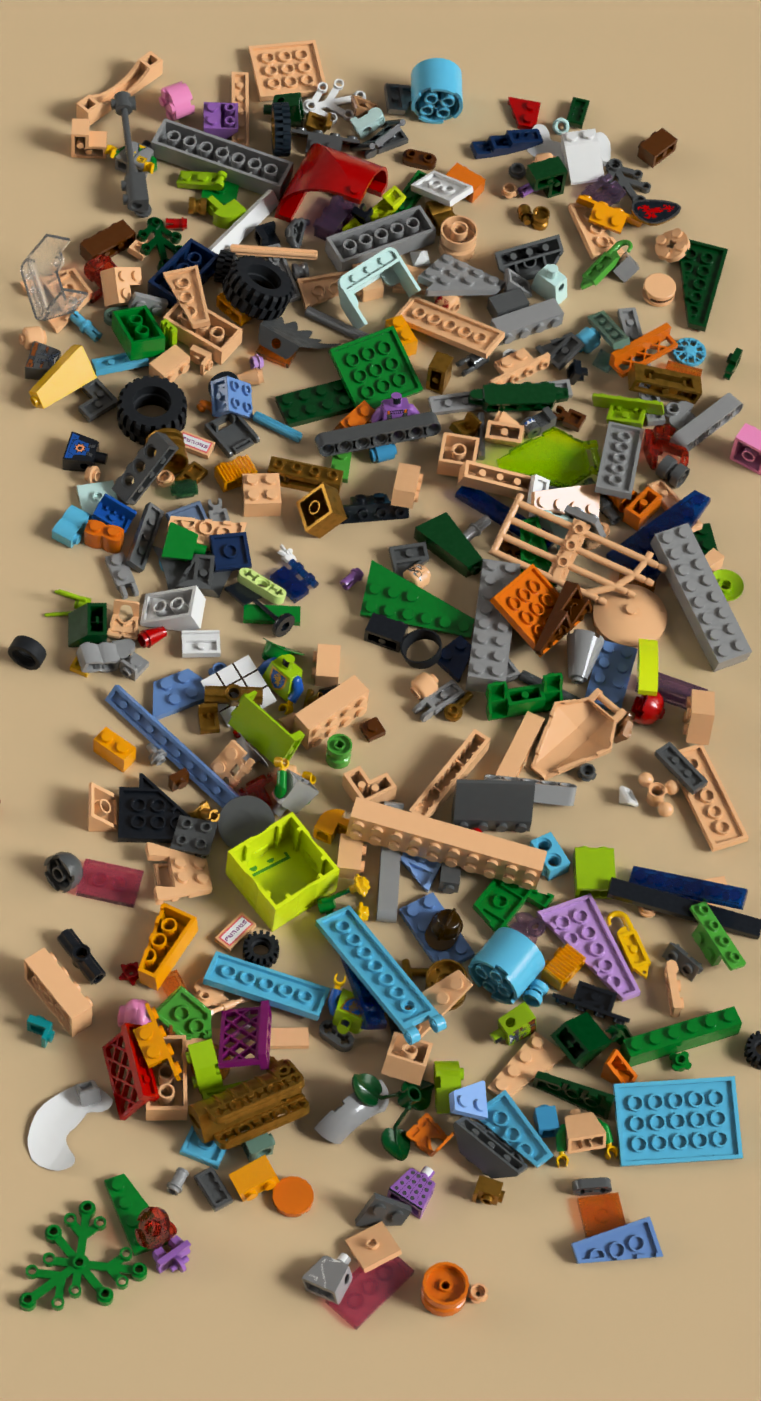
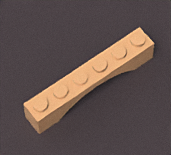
M152 51L148 52L138 59L129 73L115 86L100 94L87 95L76 103V118L90 119V125H92L111 111V99H114L116 93L125 91L133 96L161 76L163 60Z

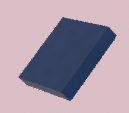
M246 532L209 535L211 555H215L214 572L252 568Z

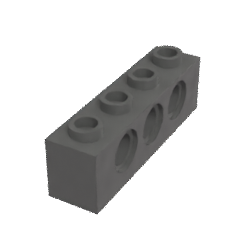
M155 432L149 437L146 445L138 451L136 458L127 465L125 472L116 479L111 489L125 503L135 505L179 447L166 434Z

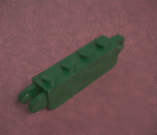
M547 381L540 383L524 382L522 384L508 382L497 385L495 383H488L483 385L482 389H472L469 393L468 403L473 406L482 405V409L485 412H498V410L501 412L542 411L547 406L552 410L555 403L568 401L569 394L568 388L555 387V383Z

